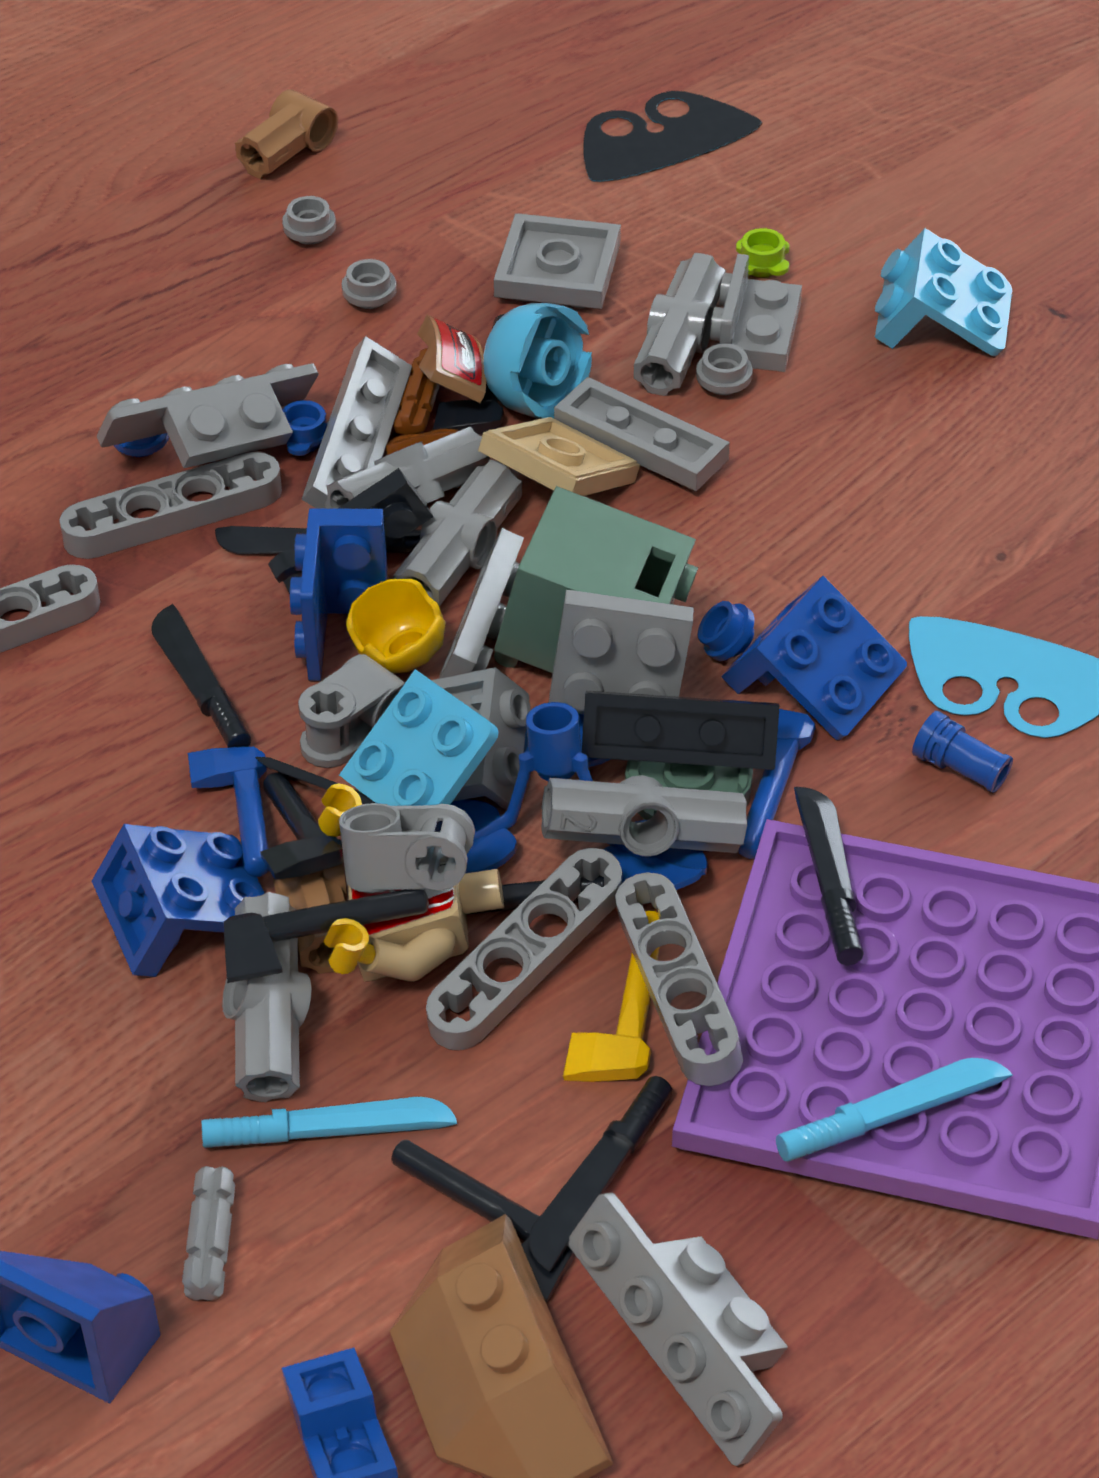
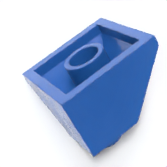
M0 1251V1348L110 1404L161 1336L153 1294L142 1282L128 1274L119 1273L114 1276L89 1263Z

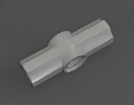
M694 253L692 258L681 261L666 295L657 294L653 300L648 318L647 336L634 363V379L639 381L648 393L666 396L670 390L680 388L690 368L695 352L704 353L708 346L713 311L720 298L723 273H726V269L720 267L711 255Z
M467 427L426 445H423L421 441L374 461L375 466L365 470L361 469L327 485L326 509L339 508L398 468H400L426 504L445 496L444 491L462 486L477 466H485L488 463L490 457L478 451L482 436L475 433L471 427Z
M489 460L485 466H477L449 503L436 501L431 506L430 511L434 517L422 525L419 543L395 572L393 578L419 581L428 595L440 606L469 567L474 569L482 568L496 541L498 527L522 497V481L513 475L508 466L498 461Z
M644 775L632 776L620 783L549 778L543 793L541 830L545 839L624 844L631 852L641 856L658 855L668 848L738 853L739 847L744 845L747 829V801L743 793L663 787L654 778ZM651 808L657 810L656 814L645 822L636 823L631 821L632 817L641 810Z
M267 892L260 896L244 897L236 906L235 915L252 912L261 914L263 917L297 909L290 905L289 897ZM297 938L273 942L283 973L227 983L226 979L222 999L223 1013L226 1018L235 1020V1086L244 1092V1098L267 1102L277 1098H289L300 1087L299 1028L308 1013L312 988L309 976L298 972Z

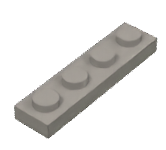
M366 336L353 350L302 496L303 501L315 508L326 509L327 485L361 469L365 470L375 466L374 461L383 457L412 365Z

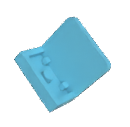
M926 228L922 230L904 251L897 249L889 256L881 271V277L884 279L883 291L875 306V312L878 313L875 332L876 339L893 349L927 315L991 356H997L1005 348L1012 287L1001 272L995 268L984 266L962 252L954 242L942 239Z
M415 669L340 772L339 776L375 803L390 806L437 805L442 803L450 805L497 740L498 728Z

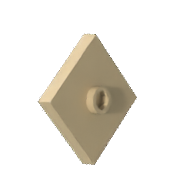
M552 417L483 432L478 449L479 452L552 490L558 486L581 496L635 483L640 467L636 460Z

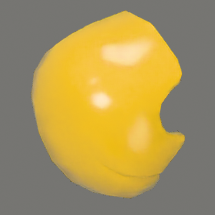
M388 579L367 588L351 603L346 626L358 653L366 654L393 674L407 673L426 664L442 647L446 622L443 619L440 607L417 580Z

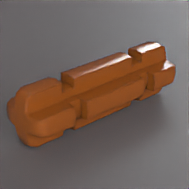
M428 348L422 349L419 357L413 360L410 371L411 376L408 377L399 405L400 411H397L393 423L396 433L405 435L421 434L427 428L430 419L429 412H432L440 384L431 381L419 368Z

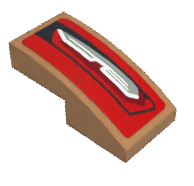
M427 314L417 333L428 346L419 368L431 381L481 403L486 392V378L484 374V352L480 342L476 337Z

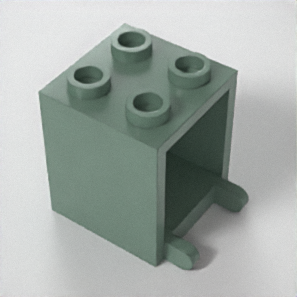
M556 486L517 569L494 648L495 660L504 667H514L518 660L553 673L566 590L675 605L673 604L675 599L686 602L699 568L688 564L696 539Z

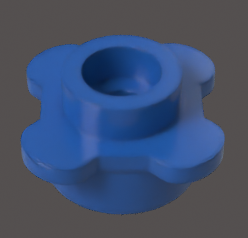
M307 400L295 401L286 405L282 410L293 431L286 443L288 452L292 455L301 456L318 449L328 424L324 408L316 402Z

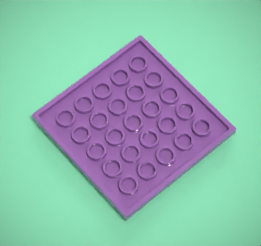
M766 819L717 981L738 1031L743 1062L740 1071L723 1084L705 1086L687 1080L672 1130V1147L1098 1239L1099 884L841 834L851 889L857 903L853 916L864 952L863 958L858 963L843 965L836 958L821 902L822 894L803 826ZM708 1030L702 1032L699 1041V1048H702L706 1055L717 1052L710 1041ZM984 1058L1001 1064L1013 1074V1076L994 1086L871 1129L862 1136L789 1162L781 1158L776 1146V1136L780 1133L834 1115L836 1108L847 1103L855 1104L962 1059Z

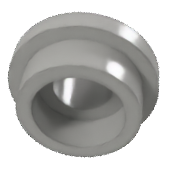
M316 196L299 197L291 201L287 206V212L282 219L283 231L289 238L302 244H316L329 237L335 231L336 217L324 199Z
M375 259L359 260L351 264L346 271V276L342 280V294L349 303L364 309H374L389 302L395 296L397 290L396 279L390 272L389 267L384 262Z
M717 344L709 347L703 353L696 367V378L699 384L715 394L730 395L745 389L752 381V364L748 360L746 352L736 345Z

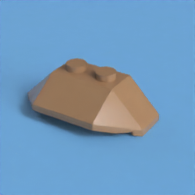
M505 1214L443 1248L390 1330L436 1456L442 1462L484 1478H590L612 1466L614 1463L511 1219Z

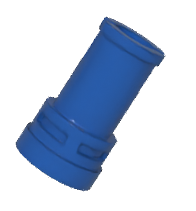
M934 711L919 730L913 744L912 754L941 769L947 766L986 787L988 791L995 793L1007 778L1013 764V758L965 733V727L951 720L949 716L940 711Z

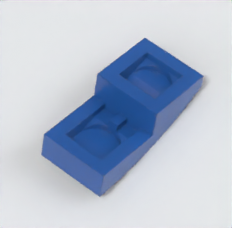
M354 1347L282 1368L284 1383L313 1478H398L396 1464L377 1419L372 1390Z

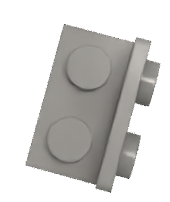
M737 254L733 273L724 272L722 276L719 304L724 306V308H714L710 339L720 341V344H732L742 348L755 369L785 372L801 306L802 285L787 284L776 280L761 281L748 279L749 255Z
M496 667L432 680L498 728L497 740L453 801L486 796L503 809H507L520 768L519 755L524 751L526 717L531 710L528 693Z

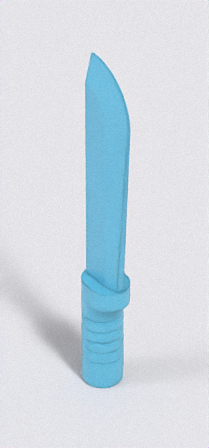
M984 1058L962 1059L855 1104L847 1103L836 1108L834 1115L780 1133L776 1136V1146L781 1158L789 1162L862 1136L871 1129L994 1086L1013 1076V1074L1007 1068L992 1060Z
M409 1097L286 1111V1108L272 1109V1115L203 1119L201 1123L203 1147L210 1148L288 1142V1139L439 1129L456 1125L457 1120L451 1109L438 1100L427 1097Z

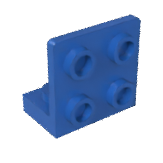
M309 508L306 534H296L295 568L296 571H302V577H291L290 611L292 615H302V621H296L294 646L296 658H306L308 681H321L328 613L348 614L351 603L367 588L388 580L383 509Z
M822 576L788 603L721 677L737 694L757 679L764 686H767L776 678L834 739L841 740L851 732L907 667V662L856 608Z
M123 824L92 879V884L132 975L156 977L172 949L177 946L184 929L224 932V921L235 915V908L244 897H255L265 894L257 877H252L245 871L242 846L237 837L221 832L207 833L178 830L164 826L150 827Z

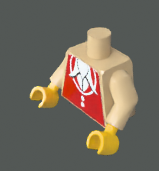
M338 783L328 788L321 799L322 804L325 806L318 818L321 831L328 836H341L340 816L350 808L362 805L359 794L352 787ZM440 862L438 873L444 871L446 862ZM492 869L466 873L461 881L450 889L440 891L424 889L429 901L428 910L424 914L361 925L347 918L334 921L324 939V944L327 947H335L328 960L334 972L341 975L349 974L354 971L358 964L364 981L376 980L386 976L409 982L418 981L450 957L463 954L468 949L466 914L504 908L499 870ZM348 886L349 900L399 891L387 890L384 892L368 893L359 892Z

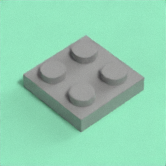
M515 213L494 277V297L516 299L522 302L535 301L562 304L575 308L602 309L621 243V225Z
M566 590L548 703H565L575 708L578 714H584L586 691L679 697L692 631L694 608Z

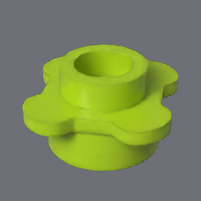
M768 228L753 229L745 233L742 239L736 243V251L738 253L749 255L748 275L763 278L772 275L781 276L789 271V262L785 260V255L789 252V243L785 241L779 232Z

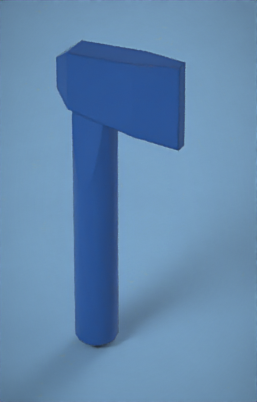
M779 709L775 770L764 769L749 810L744 845H741L738 850L739 854L744 858L755 859L766 819L774 820L797 752L812 741L816 726L808 714Z
M256 747L211 748L188 753L192 788L234 785L244 868L252 877L264 876L269 869L263 862L260 851L269 848L259 779L267 771V767L255 757H265V754Z

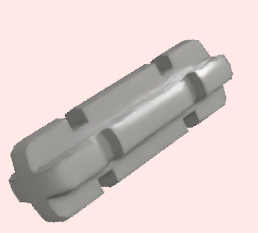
M205 1166L195 1174L193 1194L196 1197L191 1204L186 1252L189 1254L188 1258L184 1261L182 1277L184 1293L186 1297L194 1301L201 1299L214 1301L224 1291L226 1272L223 1271V1266L227 1263L232 1214L229 1212L234 1202L235 1184L232 1171L223 1166L218 1168Z

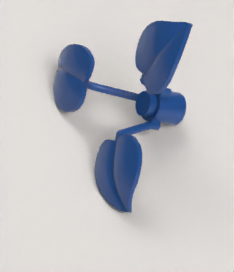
M560 702L544 703L529 711L526 717L524 751L519 755L520 768L508 809L503 815L500 816L494 806L483 801L471 799L452 801L450 805L464 810L472 819L475 827L474 842L467 853L468 860L465 874L497 869L516 853V838L507 829L517 822L532 771H537L538 775L546 781H549V778L569 779L575 772L579 780L593 781L588 767L610 760L589 758L586 754L582 753L584 714H578L575 708ZM647 820L636 821V823L645 822ZM607 843L610 846L603 849L613 854L619 861L622 869V883L636 874L650 872L667 877L675 889L678 890L698 881L702 875L707 873V860L702 850L668 848L658 855L641 856L631 852L624 844Z

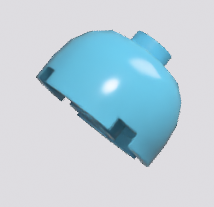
M531 303L508 311L495 323L487 338L483 353L484 374L489 389L505 407L530 417L540 419L554 418V407L584 379L589 377L592 353L583 351V340L581 334L589 335L586 323L577 311L562 305Z

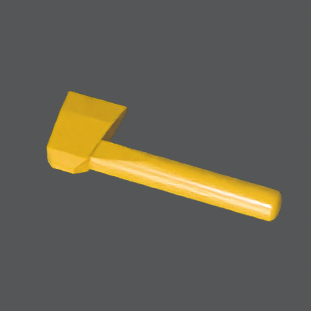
M645 911L648 923L659 920L658 912ZM660 947L651 953V958L658 959ZM632 952L616 1035L572 1033L563 1073L564 1081L598 1082L638 1079L648 1069L651 1050L643 1041L651 996Z

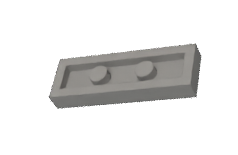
M589 377L584 379L554 407V419L636 460L641 466L694 491H697L729 460L730 442Z
M504 528L501 529L481 568L438 679L486 669L493 649L483 644L486 637L495 640L500 631L507 605L500 603L502 595L510 597L516 572L520 564L516 562V558L524 540L523 537Z

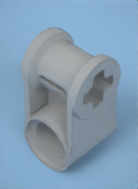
M359 654L349 659L339 670L318 684L307 688L300 695L298 701L299 714L305 722L306 728L300 738L302 756L307 762L319 767L329 768L347 763L405 682L366 654Z
M371 803L352 807L343 812L339 818L346 883L351 889L368 893L401 889H431L437 891L450 889L458 884L465 875L468 860L467 853L473 845L475 836L473 821L464 810L454 805L443 803L415 806H390L387 804ZM443 821L440 832H435L437 822ZM440 862H446L444 871L438 873Z

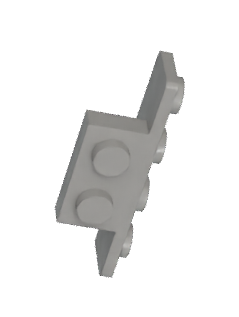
M313 363L294 367L292 364H282L272 368L265 374L245 379L241 375H234L222 379L214 386L192 390L191 387H180L168 392L163 397L140 402L139 399L135 398L127 399L117 403L108 411L96 437L100 446L104 448L168 433L183 468L283 445L288 442L293 431L281 406L304 400L319 373Z
M614 1193L599 1194L569 1236L570 1249L734 1466L748 1463L783 1418L781 1409L752 1371L773 1367L788 1346L770 1325L769 1318L763 1308L748 1297L727 1270L725 1261L720 1253L708 1245L702 1236L653 1244Z

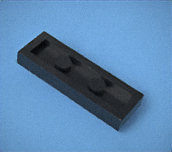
M586 691L582 753L586 754L589 758L775 770L780 705L778 703Z

